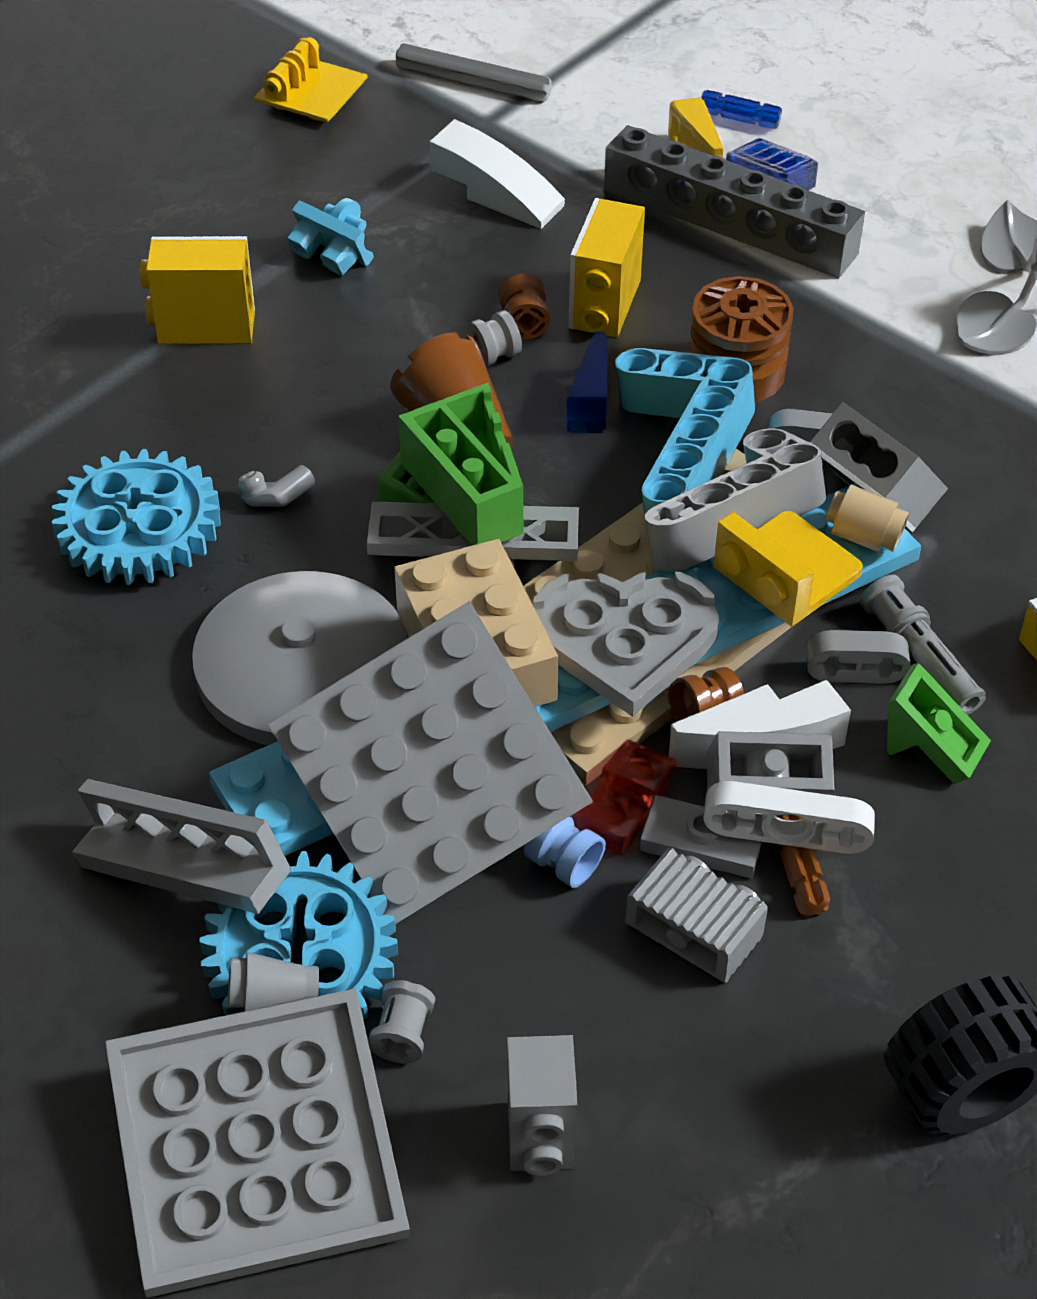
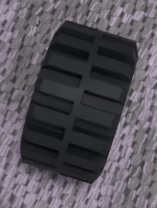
M995 975L976 979L938 995L919 1008L891 1037L887 1044L888 1048L884 1052L885 1066L927 1133L949 1136L977 1130L1008 1116L1037 1094V1005L1022 983L1017 981L1015 977Z

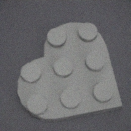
M646 572L624 582L597 573V581L589 579L568 581L569 574H566L546 583L534 597L533 607L559 656L558 665L632 717L704 656L715 642L718 634L719 614L715 608L714 593L700 580L682 572H674V579L665 577L645 579Z

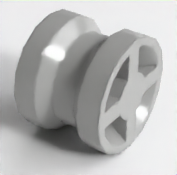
M503 310L493 314L489 321L484 322L478 319L467 324L466 334L471 336L478 345L485 366L495 364L497 357L505 356L511 358L521 353L522 341L520 332L509 312Z

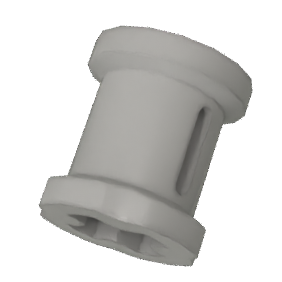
M404 980L391 981L384 986L381 1003L384 1005L378 1027L373 1028L369 1034V1048L374 1054L390 1062L412 1063L418 1061L422 1056L424 1043L420 1036L425 1018L432 1013L435 996L430 990L420 984Z

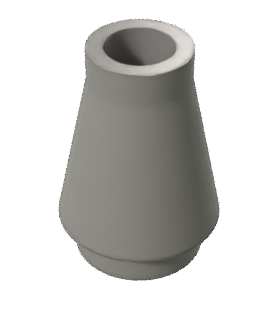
M246 952L245 958H230L228 1008L243 1009V1012L318 996V966H303Z

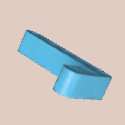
M635 348L621 353L616 358L615 366L622 408L633 413L680 418L643 483L641 491L645 515L654 506L723 474L755 412L753 373L750 363L739 358L647 348Z

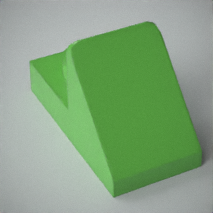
M916 663L909 668L888 702L887 752L889 755H893L918 745L953 784L970 778L991 740L920 663Z

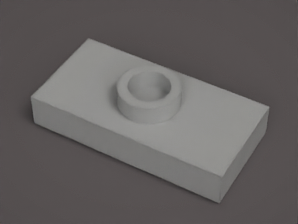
M655 795L641 837L640 851L662 856L667 849L673 848L677 854L694 856L700 859L708 868L753 878L762 841L716 834L704 823L705 807Z

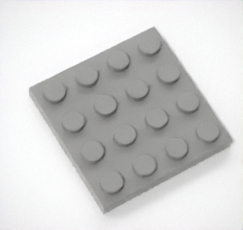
M470 601L268 724L340 845L354 865L360 878L363 879L368 876L372 878L371 896L383 894L386 896L388 908L383 915L394 916L395 924L593 802Z
M356 988L105 1041L143 1288L147 1298L410 1237L409 1223Z

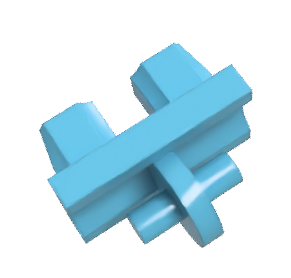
M345 198L336 206L327 204L324 211L301 200L293 207L292 212L298 223L292 229L287 241L296 254L308 259L320 245L326 247L320 255L323 265L340 276H343L355 262L367 267L374 258L373 253L365 249L364 246L365 235L363 231L366 228V221L360 218L361 209L356 201Z

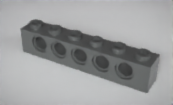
M629 125L605 148L604 191L838 279L859 255L865 211L850 206L841 200L828 198L806 190L802 186L792 185L770 177L761 171L745 168L726 161L722 157L712 156L687 147L683 143L674 142L649 133L642 128H635Z

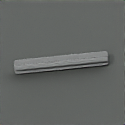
M406 43L401 44L396 51V65L399 68L541 102L546 101L551 93L552 81L546 76Z

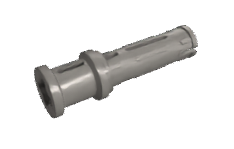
M887 575L872 583L861 597L860 604L864 611L868 614H875L886 628V632L897 633L906 639L909 654L913 659L920 663L967 715L977 710L985 701L986 697L984 695L986 693L982 688H979L956 660L955 656L930 628L931 621L927 610L920 605L915 606L904 592L905 586L903 581L896 575Z

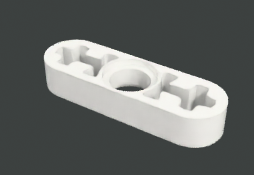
M723 781L712 785L706 793L704 823L711 831L722 836L854 854L867 850L873 844L875 813L870 805L854 798L736 781ZM782 814H790L799 816L803 819L789 821L780 819L776 816Z

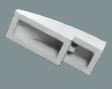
M454 119L430 141L431 170L466 184L468 200L540 229L564 207L565 199L525 160L503 144L473 127Z
M827 680L782 699H779L767 684L671 724L668 759L674 767L707 769L706 752L718 731L832 735V749H836L845 745L851 709Z

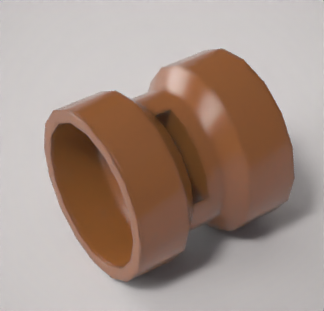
M518 274L505 280L499 290L500 304L502 310L509 312L513 317L520 332L521 340H529L542 335L550 324L548 306L545 303L546 294L543 283L538 277L531 274Z
M728 667L708 670L702 675V678L697 675L679 677L670 684L668 690V703L671 706L670 712L674 721L677 722L743 695L744 690L739 677Z

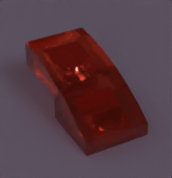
M627 739L602 768L600 784L590 795L593 802L574 814V826L579 831L585 829L593 831L604 838L606 849L622 855L647 820L655 795L661 796L676 769L677 760Z

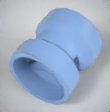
M568 817L526 843L524 854L539 866L549 865L555 868L556 876L559 880L571 888H577L597 868L604 854L606 842L604 838L589 829L579 831L574 826L572 817Z

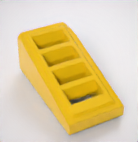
M698 97L672 101L669 104L668 135L671 140L683 143L687 147L712 156L723 158L724 148L704 100Z

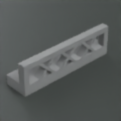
M372 502L367 537V555L432 557L472 546L436 503ZM523 506L524 534L502 542L509 559L577 561L579 507Z
M87 779L78 789L80 797L95 821V825L72 851L81 868L257 914L260 913L291 871L267 820ZM244 838L251 839L254 846L250 844L248 841H246Z

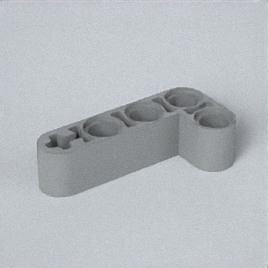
M761 429L748 434L743 439L745 465L660 503L647 511L645 521L653 566L663 572H677L691 568L714 557L718 522L732 512H735L758 529L781 512L792 511L800 516L822 505L826 500L820 448L780 429Z

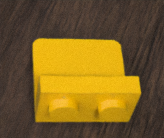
M792 511L781 512L758 529L735 512L730 513L718 522L713 567L791 627L861 576L863 564L858 558Z

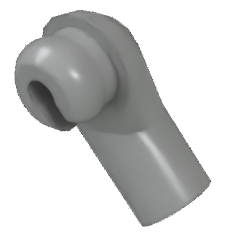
M299 465L277 482L265 483L261 472L250 471L239 478L237 485L243 493L241 499L251 507H284L313 487L315 479L307 467Z

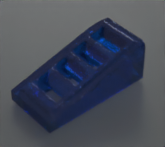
M762 138L755 139L727 153L726 160L751 170L761 171L770 177L792 185L802 186L806 190L816 186L818 162Z
M595 332L567 395V430L573 433H603V430H606L607 335H605V332Z

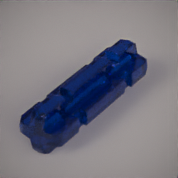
M704 90L701 98L704 100L710 115L715 116L720 113L721 117L748 124H756L758 122L759 126L769 129H776L780 124L782 117V108L780 106L764 103L762 106L759 101L729 94L723 97L722 93L712 90Z

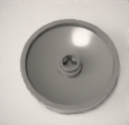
M287 572L251 582L225 597L213 608L201 624L195 638L192 654L193 670L201 700L216 720L232 732L246 739L270 745L277 742L276 737L268 726L270 722L408 638L397 611L382 595L369 586L354 579L327 572Z

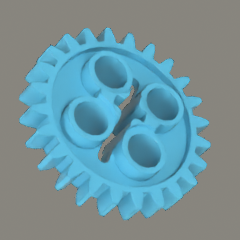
M142 449L137 459H130L126 451H121L120 459L115 463L103 456L101 457L102 467L99 469L88 465L82 466L84 479L70 476L68 478L70 490H58L59 504L52 505L54 517L52 526L61 555H69L70 565L73 568L84 564L85 573L88 577L103 570L106 583H110L117 574H124L126 585L132 584L136 574H143L146 581L152 583L154 572L162 570L167 576L172 577L174 576V564L179 563L188 568L192 566L190 553L204 556L207 554L205 541H216L215 527L221 526L218 492L213 490L211 477L202 478V471L199 465L187 469L186 457L182 456L169 463L167 451H162L156 459H149L147 449Z
M301 851L297 865L290 867V873L259 914L217 903L219 910L223 914L205 915L204 919L207 930L212 934L200 937L202 952L209 955V957L201 961L204 976L213 978L208 984L213 999L225 997L222 1003L225 1016L243 1011V1009L228 1008L230 958H245L246 952L294 963L292 951H295L297 945L296 906L297 901L300 899L307 900L304 915L307 941L304 942L302 948V965L318 966L319 971L323 968L333 967L343 972L333 982H319L318 996L356 988L362 1017L366 1019L368 1017V1010L364 997L381 1000L384 989L378 979H393L394 965L387 958L398 955L397 939L389 937L396 932L395 918L391 915H383L388 908L386 896L383 894L371 897L370 891L373 886V880L370 876L354 884V865L350 862L342 867L338 873L333 872L332 859L329 854L322 858L318 867L310 866L307 852ZM276 911L285 915L280 922L273 925H263L257 922L267 912ZM329 912H338L346 916L336 925L326 926L317 922L322 915Z

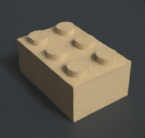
M500 539L395 566L397 611L409 637L470 601L533 705L536 707L558 700L559 656Z

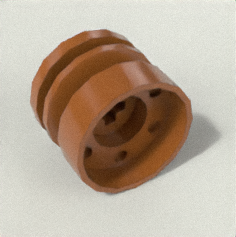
M741 276L718 279L704 286L694 297L689 353L739 358L749 362L753 373L755 403L773 396L784 384L794 310L788 295L774 284L758 278Z

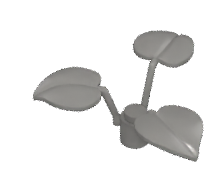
M1006 200L993 214L984 230L981 241V254L984 261L999 272L1010 273L1022 268L1025 272H1029V276L1015 303L1009 297L999 292H978L968 297L961 304L956 318L958 340L969 349L991 355L1012 353L1023 348L1031 341L1037 327L1035 317L1021 309L1026 304L1037 280V220L1024 214L1009 200Z

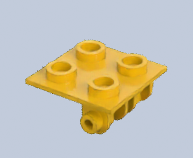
M311 37L300 38L296 42L293 51H288L277 62L275 69L265 75L263 88L256 94L254 101L328 123L368 77L364 73L319 61L318 42Z

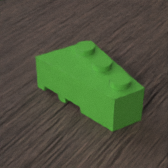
M489 382L398 416L401 464L472 546L495 539H500L502 543L524 534L523 483L510 445L505 441L502 432V421L499 412L495 411Z

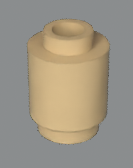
M850 485L846 494L839 491L835 493L826 515V521L834 523L832 535L876 552H880L882 548L894 552L910 513L899 509L898 502Z

